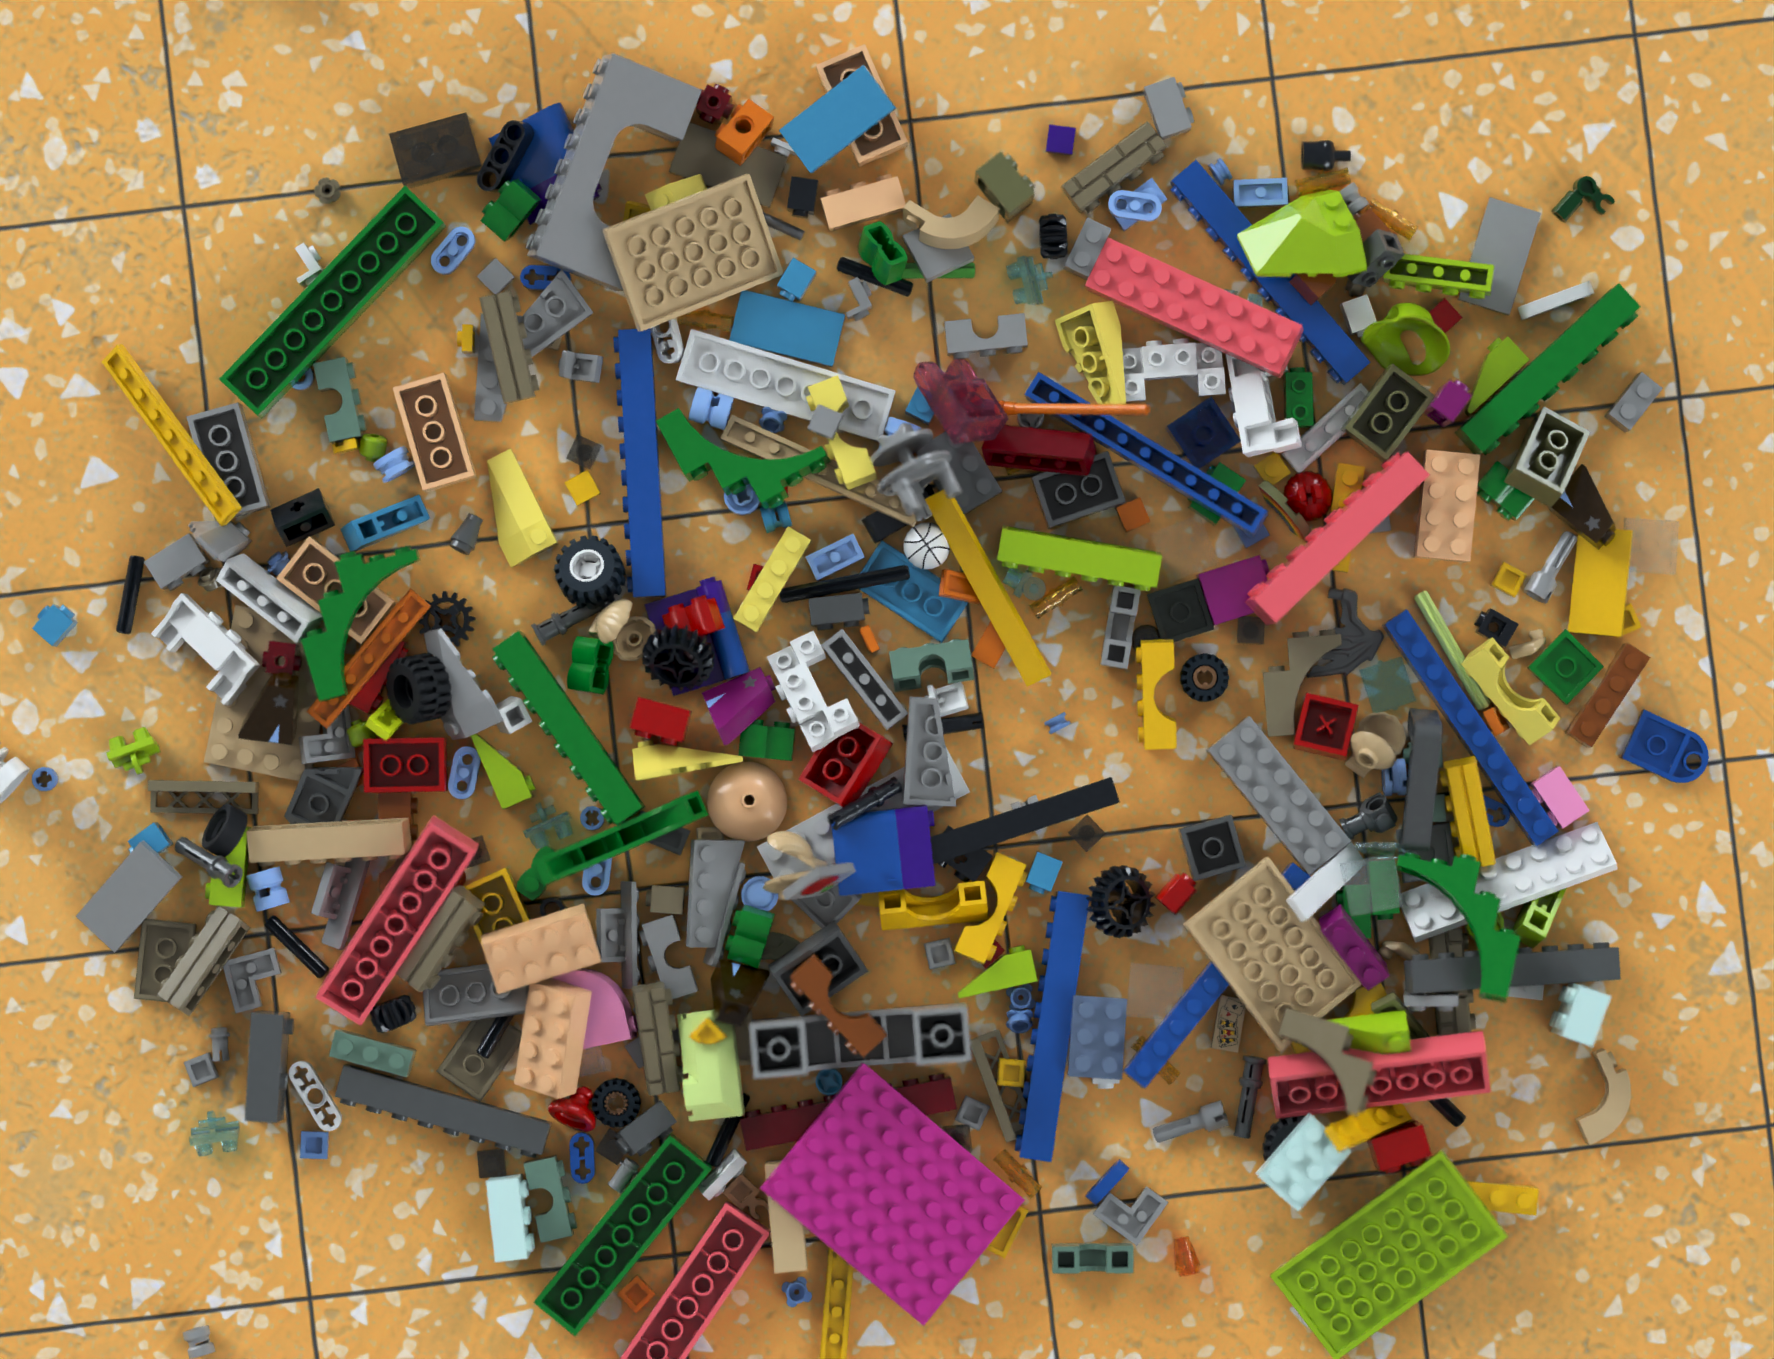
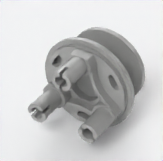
M902 423L896 433L890 436L880 435L878 442L881 448L872 455L870 460L872 465L876 467L889 465L901 460L903 465L884 477L877 485V490L880 494L886 496L898 495L906 510V514L914 513L916 520L919 522L922 521V517L925 520L933 514L922 495L924 493L923 489L930 482L939 479L949 499L960 495L963 491L950 466L952 456L948 451H937L916 459L914 458L913 454L932 440V431L930 429L914 431L911 424Z

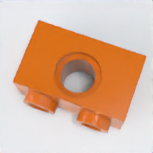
M750 99L743 106L739 104L732 112V119L728 124L723 123L715 133V137H717L715 149L739 166L745 162L771 131L774 122V116ZM737 129H746L748 133H739Z

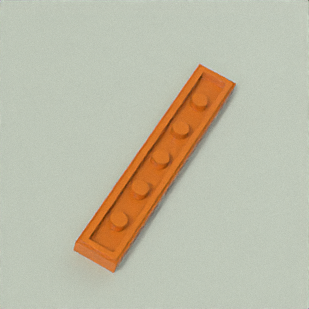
M410 588L344 666L348 694L324 702H320L317 698L306 712L328 729L431 608V605Z

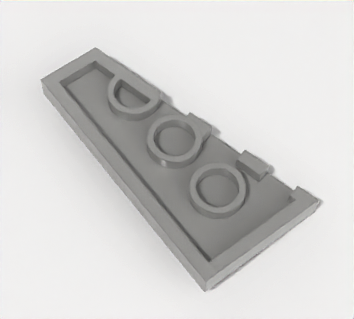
M562 269L518 321V323L524 322L527 338L522 339L524 349L530 348L532 357L593 314L591 308Z
M481 313L474 420L502 422L507 404L503 403L494 359L491 355L492 351L483 313Z
M909 697L902 803L957 807L938 699Z
M691 839L687 947L715 948L745 844L744 840Z

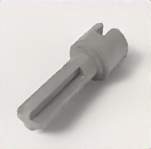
M1569 531L1563 532L1542 570L1534 572L1525 586L1524 591H1527L1528 596L1544 604L1548 602L1557 586L1555 577L1577 541L1576 535Z
M1219 1100L1201 1106L1197 1114L1154 1127L1153 1134L1156 1141L1160 1143L1203 1128L1211 1132L1229 1126L1222 1101Z

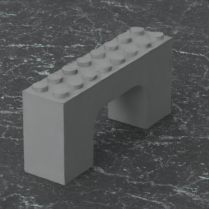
M612 53L603 56L602 59L598 58L594 65L592 73L596 74L593 83H589L584 91L583 98L586 99L583 109L579 108L575 115L573 123L576 124L574 133L569 134L565 141L564 149H567L564 159L560 158L556 165L554 173L557 174L555 183L550 184L546 191L545 199H548L545 209H540L535 223L538 224L535 235H530L526 249L529 250L527 256L613 291H624L603 233V229L610 226L598 218L593 206L594 193L613 142L618 133L627 126L639 128L670 142L683 140L702 90Z
M966 1002L842 1012L852 1016L869 1012L887 1032V1037L864 1057L859 1052L854 1055L844 1043L848 1040L841 1033L836 1035L827 1026L826 1023L829 1020L824 1014L819 1016L813 1014L752 1019L749 1027L754 1079L806 1075L810 1071L857 1067L861 1063H865L867 1066L894 1063L928 1065L971 1061Z

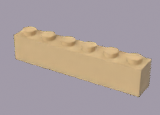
M409 818L254 826L246 831L250 863L259 862V866H271L276 861H284L285 865H295L301 863V860H310V863L318 864L326 862V859L336 858V862L352 861V857H362V861H372L378 859V856H388V859L394 860L404 858V855L412 848Z

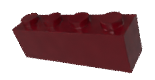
M990 424L981 448L985 463L988 466L1083 476L1089 475L1096 454L1092 434L1056 429L1047 430L1033 427L1009 426L1006 424Z

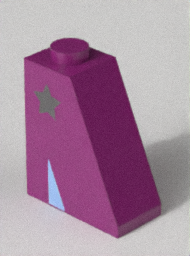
M761 667L702 692L724 746L730 744L776 702L772 691L776 690L770 675L764 676Z

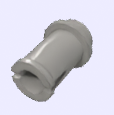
M227 1027L211 1029L209 1038L212 1039V1061H220V1050L222 1060H230L228 1051V1036H230V1033L227 1032Z
M628 1157L624 1161L621 1160L619 1162L621 1166L608 1182V1185L619 1193L623 1192L632 1176L638 1174L637 1169L639 1165Z

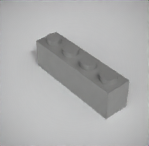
M843 629L821 645L886 731L908 715V712Z

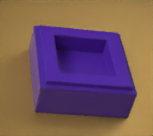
M1049 124L1046 152L1072 155L1076 128Z

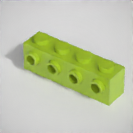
M1405 254L1394 267L1384 274L1383 279L1384 283H1389V287L1394 289H1404L1405 285L1415 286V290L1419 292L1430 293L1431 289L1442 290L1444 295L1458 296V292L1469 293L1470 298L1485 299V295L1491 296L1495 269L1494 265Z

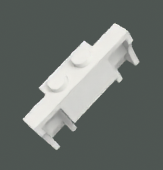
M1188 338L1174 339L1173 344L1162 345V340L1147 341L1146 346L1140 348L1122 349L1126 401L1146 400L1145 380L1196 376L1198 397L1226 394L1222 352L1206 344L1189 343Z
M1226 354L1231 382L1228 392L1231 402L1235 405L1236 412L1233 413V420L1236 428H1239L1243 454L1247 457H1252L1271 451L1280 453L1302 447L1298 422L1294 418L1276 422L1268 378L1274 375Z
M181 593L173 602L167 615L151 634L156 638H160L167 645L166 649L170 652L176 653L186 641L215 670L219 671L206 688L209 691H214L222 699L220 702L223 705L231 706L247 687L245 683L261 665L245 650L246 647L240 643L242 638L232 629L227 630L222 625L224 621L219 615L213 611L210 613L205 612L188 594Z
M813 630L790 641L791 646L767 656V659L779 682V685L775 686L781 700L787 699L790 708L786 710L792 723L798 722L812 752H815L839 736L860 727L847 698L829 707L824 702L808 669L809 666L826 659L825 652Z

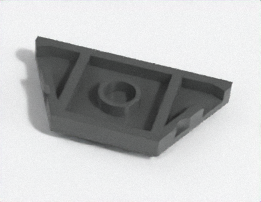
M307 767L304 769L284 817L290 824L342 821L364 772V768Z

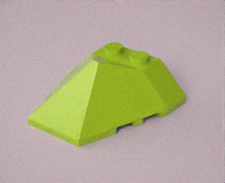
M1326 189L1303 195L1237 234V239L1256 277H1291V273H1307V277H1316L1317 273H1332L1333 277H1344L1367 271L1360 230L1339 191Z

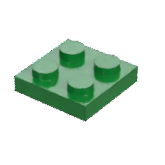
M1564 629L1527 668L1567 705L1604 666Z

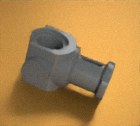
M1379 792L1364 800L1361 808H1359L1360 813L1347 819H1339L1345 834L1352 840L1355 835L1367 829L1371 832L1382 833L1395 827L1397 815L1385 795Z

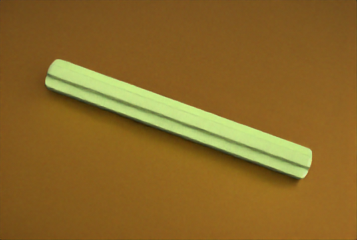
M1422 591L1415 595L1414 600L1477 710L1487 708L1491 704L1490 700L1483 694L1481 687L1465 672L1464 667L1461 665L1465 657L1427 591Z

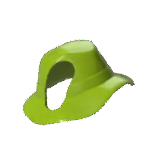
M1399 303L1392 306L1383 321L1370 324L1365 329L1361 338V342L1384 369L1388 365L1394 364L1404 373L1412 376L1427 375L1437 371L1447 361L1450 354V344L1445 333L1434 324L1428 310L1414 303ZM1403 331H1414L1422 339L1425 345L1426 356L1421 364H1413L1409 358V354L1400 338Z

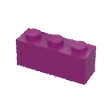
M1449 380L1435 393V398L1423 414L1442 428L1446 427L1455 420L1472 397L1468 393L1469 388L1458 380L1455 382Z
M1341 904L1318 919L1323 935L1367 991L1390 976L1387 963Z

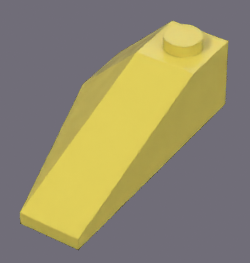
M653 740L638 742V748L632 749L636 781L744 762L743 756L661 744L654 745Z

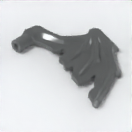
M1329 588L1328 598L1341 600L1342 615L1340 622L1345 627H1336L1334 629L1336 634H1341L1342 646L1325 654L1322 657L1323 659L1333 661L1324 666H1313L1310 673H1307V678L1342 673L1344 676H1347L1364 661L1373 660L1384 635L1380 630H1369L1358 618V596L1355 591L1345 588L1343 590Z

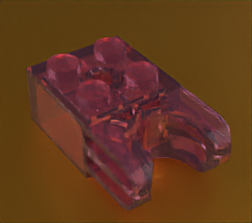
M953 359L946 373L932 361L920 362L915 368L914 381L953 444L995 440L1009 418L983 378L978 379L965 359Z

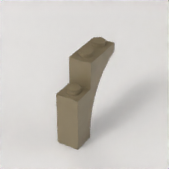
M1335 629L1320 630V636H1309V631L1292 633L1293 638H1287L1290 670L1285 671L1284 666L1268 667L1269 672H1263L1268 737L1295 735V704L1305 676L1320 658L1331 650L1342 646L1341 634H1336Z
M1286 1008L1279 1037L1309 1048L1330 1066L1342 1086L1347 1114L1358 1117L1359 1111L1364 1112L1369 1097L1364 1095L1367 1085L1372 1086L1375 1079L1376 1070H1372L1373 1063L1343 1054V1050L1349 1051L1353 1035L1349 1034V1027Z

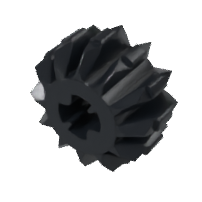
M1048 214L1041 216L1039 219L1040 253L1043 258H1063L1068 252L1067 226L1064 215Z
M402 995L373 1007L370 1012L371 1021L377 1032H388L414 1021L417 1016L416 1008L408 995Z

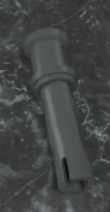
M609 600L605 602V607L611 604ZM576 605L561 614L553 613L551 618L538 625L534 623L531 626L541 645L544 646L547 640L559 634H566L565 632H567L568 628L593 616L605 607L600 608L599 605H595V609L589 610L587 605L583 609Z
M181 837L177 840L175 851L205 868L211 878L220 879L223 885L228 888H232L240 882L243 875V870L240 866L228 863V860L222 855L214 856L186 837Z
M1244 1055L1243 1077L1239 1079L1242 1091L1234 1136L1250 1138L1257 1092L1263 1086L1261 1076L1263 1065L1266 1064L1267 1059Z

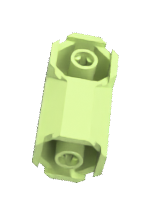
M714 1009L677 1014L683 1074L688 1073V1079H683L686 1111H692L693 1115L688 1116L689 1122L745 1115L735 1025L715 1021ZM707 1017L727 1035L724 1040L715 1044L698 1043L689 1036Z

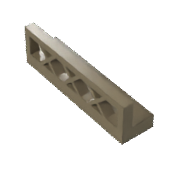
M148 780V791H151L150 812L216 813L219 808H215L208 799L215 792H221L229 800L225 804L232 803L245 814H258L259 782ZM157 791H168L175 800L168 807H157ZM173 791H181L182 793L177 796ZM188 792H195L202 799L194 808H188L181 800ZM200 792H210V793H209L207 796L204 797ZM226 792L237 793L231 798ZM241 793H252V809H242L234 800ZM178 802L182 807L173 806ZM205 802L209 808L199 807Z
M998 1029L971 1039L970 1045L1007 1143L1015 1140L1017 1135H1022L1023 1129L1014 1132L1010 1121L1014 1112L1020 1114V1110L1016 1109L1019 1101L1024 1109H1026V1102L1022 1097L1021 1088L1012 1086L1006 1087L1015 1090L1018 1095L1014 1107L1002 1101L1001 1095L1005 1086H1002L999 1092L996 1085L997 1079L993 1077L992 1069L996 1061L999 1062L998 1056L1000 1052H1002L1003 1058H1010ZM996 1036L999 1049L994 1057L984 1052L981 1042ZM986 1057L993 1059L991 1066H989ZM1005 1107L1012 1110L1009 1117Z

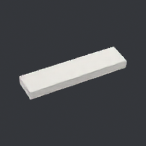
M1361 383L1357 385L1300 437L1302 447L1284 451L1281 454L1282 457L1297 473L1305 470L1344 434L1340 429L1369 391Z
M1352 842L1330 858L1286 900L1301 922L1308 920L1366 864L1365 860Z

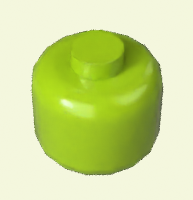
M363 434L359 453L366 457L365 460L376 462V459L385 456L387 439L377 434Z
M361 719L351 722L352 726L347 729L348 738L354 748L363 746V739H376L377 737L372 730L365 726L367 721L362 722Z

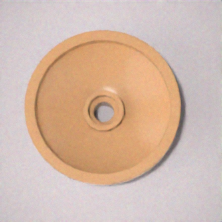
M755 762L735 763L723 769L712 781L707 795L708 813L715 827L725 836L733 840H744L745 842L758 841L772 834L783 821L787 809L786 790L780 778L768 767ZM745 796L753 797L754 802L752 805L745 804Z

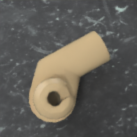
M1543 630L1530 631L1529 637L1531 641L1510 646L1512 659L1529 656L1538 651L1546 642Z
M1388 940L1381 943L1382 947L1378 950V953L1386 959H1391L1393 953L1406 960H1412V955L1420 954V952L1404 942Z

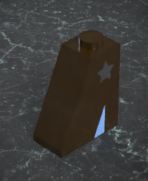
M1581 464L1570 477L1563 495L1552 507L1548 506L1550 512L1599 550L1602 545L1607 546L1616 535L1614 533L1616 528L1586 466Z
M286 672L272 673L245 717L238 739L292 745L297 728L299 676Z
M719 959L710 979L715 1021L741 1026L759 998L770 975V970Z

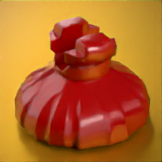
M1313 471L1296 473L1287 481L1283 493L1288 499L1286 502L1295 513H1300L1305 521H1314L1324 516L1328 512L1329 507H1331L1333 496L1332 489L1327 480L1319 473H1314Z
M585 1086L577 1087L576 1094L570 1095L569 1098L556 1099L548 1106V1112L554 1119L572 1129L587 1132L593 1130L596 1126L595 1115L588 1108L589 1101L593 1097L592 1090Z

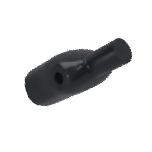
M1330 140L1302 141V170L1331 171L1334 168L1335 161L1351 160V151L1335 150L1334 144Z

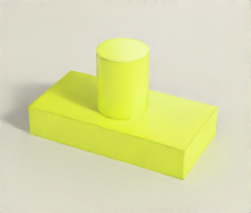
M387 699L368 718L365 726L378 737L387 741L404 722L395 715V711L391 708L390 700Z

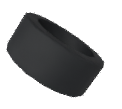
M230 804L223 805L213 815L204 831L202 838L203 848L215 855L226 857L241 840L247 826L248 816Z

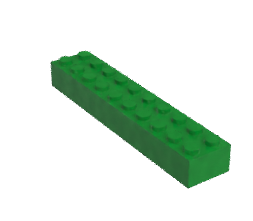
M404 186L219 380L262 419L313 366V363H316L444 230L446 227L444 222Z

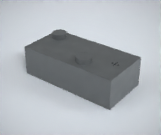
M258 1010L251 1013L245 1121L278 1123L284 1119L285 1092L288 1082L289 1034L293 1035L294 1019L290 1018V1012Z

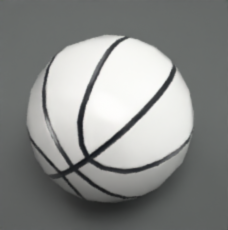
M930 522L920 523L912 527L906 534L903 543L906 558L915 567L920 569H934L942 565L950 552V546L939 526Z

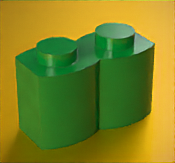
M515 179L512 182L507 180L498 190V193L501 195L497 201L491 200L482 210L484 216L481 222L504 242L513 237L542 200L519 179Z
M878 221L864 226L858 244V252L861 258L871 266L874 276L883 285L886 286L901 280L907 263V254L903 247L893 240L890 229L884 223Z
M1496 461L1478 482L1477 495L1487 504L1492 501L1498 507L1497 513L1505 520L1513 519L1516 521L1535 499L1505 483L1504 481L1509 469L1499 461Z
M576 637L572 647V664L567 675L568 689L604 695L609 682L608 668L613 658V642L604 644L600 639Z
M755 720L740 734L738 756L793 760L796 729L790 728V723L774 721L773 727L763 726L764 720Z
M549 845L544 846L536 853L531 868L521 875L516 886V890L531 901L540 897L548 884L544 885L534 860L557 851Z
M745 904L742 911L737 910L732 923L733 926L737 927L735 935L729 934L725 950L729 951L727 959L758 968L775 914Z

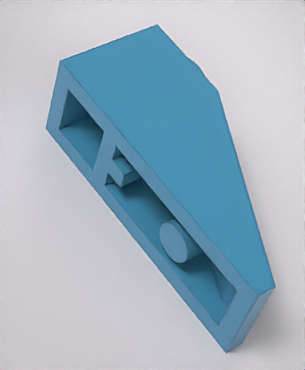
M420 495L350 521L340 530L350 552H356L429 520L430 517Z

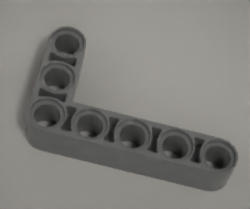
M1410 708L1408 714V733L1411 740V750L1401 832V849L1428 852L1442 741V723L1437 710Z

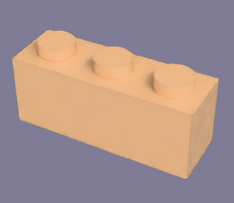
M891 174L877 177V182L866 185V182L862 181L850 185L851 189L841 192L840 189H833L825 192V197L821 198V203L829 231H835L903 211L906 203L898 176L892 177Z

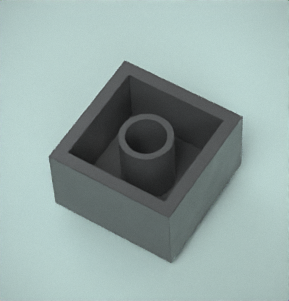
M1225 815L1178 829L1191 877L1194 881L1246 867L1232 815Z

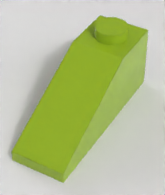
M1508 336L1504 340L1498 337L1487 347L1490 352L1484 358L1471 393L1472 397L1469 399L1464 411L1467 416L1472 414L1530 360Z
M471 735L502 809H507L534 797L532 791L536 790L530 775L525 776L523 771L480 735Z
M246 827L237 846L225 857L228 863L236 864L242 868L243 875L240 882L236 886L228 888L223 885L220 879L211 878V883H207L205 889V899H209V905L240 908L245 906L246 876L249 861L246 831L251 829V827Z
M1567 888L1524 904L1512 929L1516 932L1515 935L1521 936L1520 942L1533 949L1546 938Z
M1024 945L1008 948V954L1001 956L958 991V997L964 998L1038 981L1031 949L1025 950Z
M1406 1010L1328 1020L1349 1027V1034L1353 1035L1350 1045L1351 1049L1384 1055L1411 1051Z

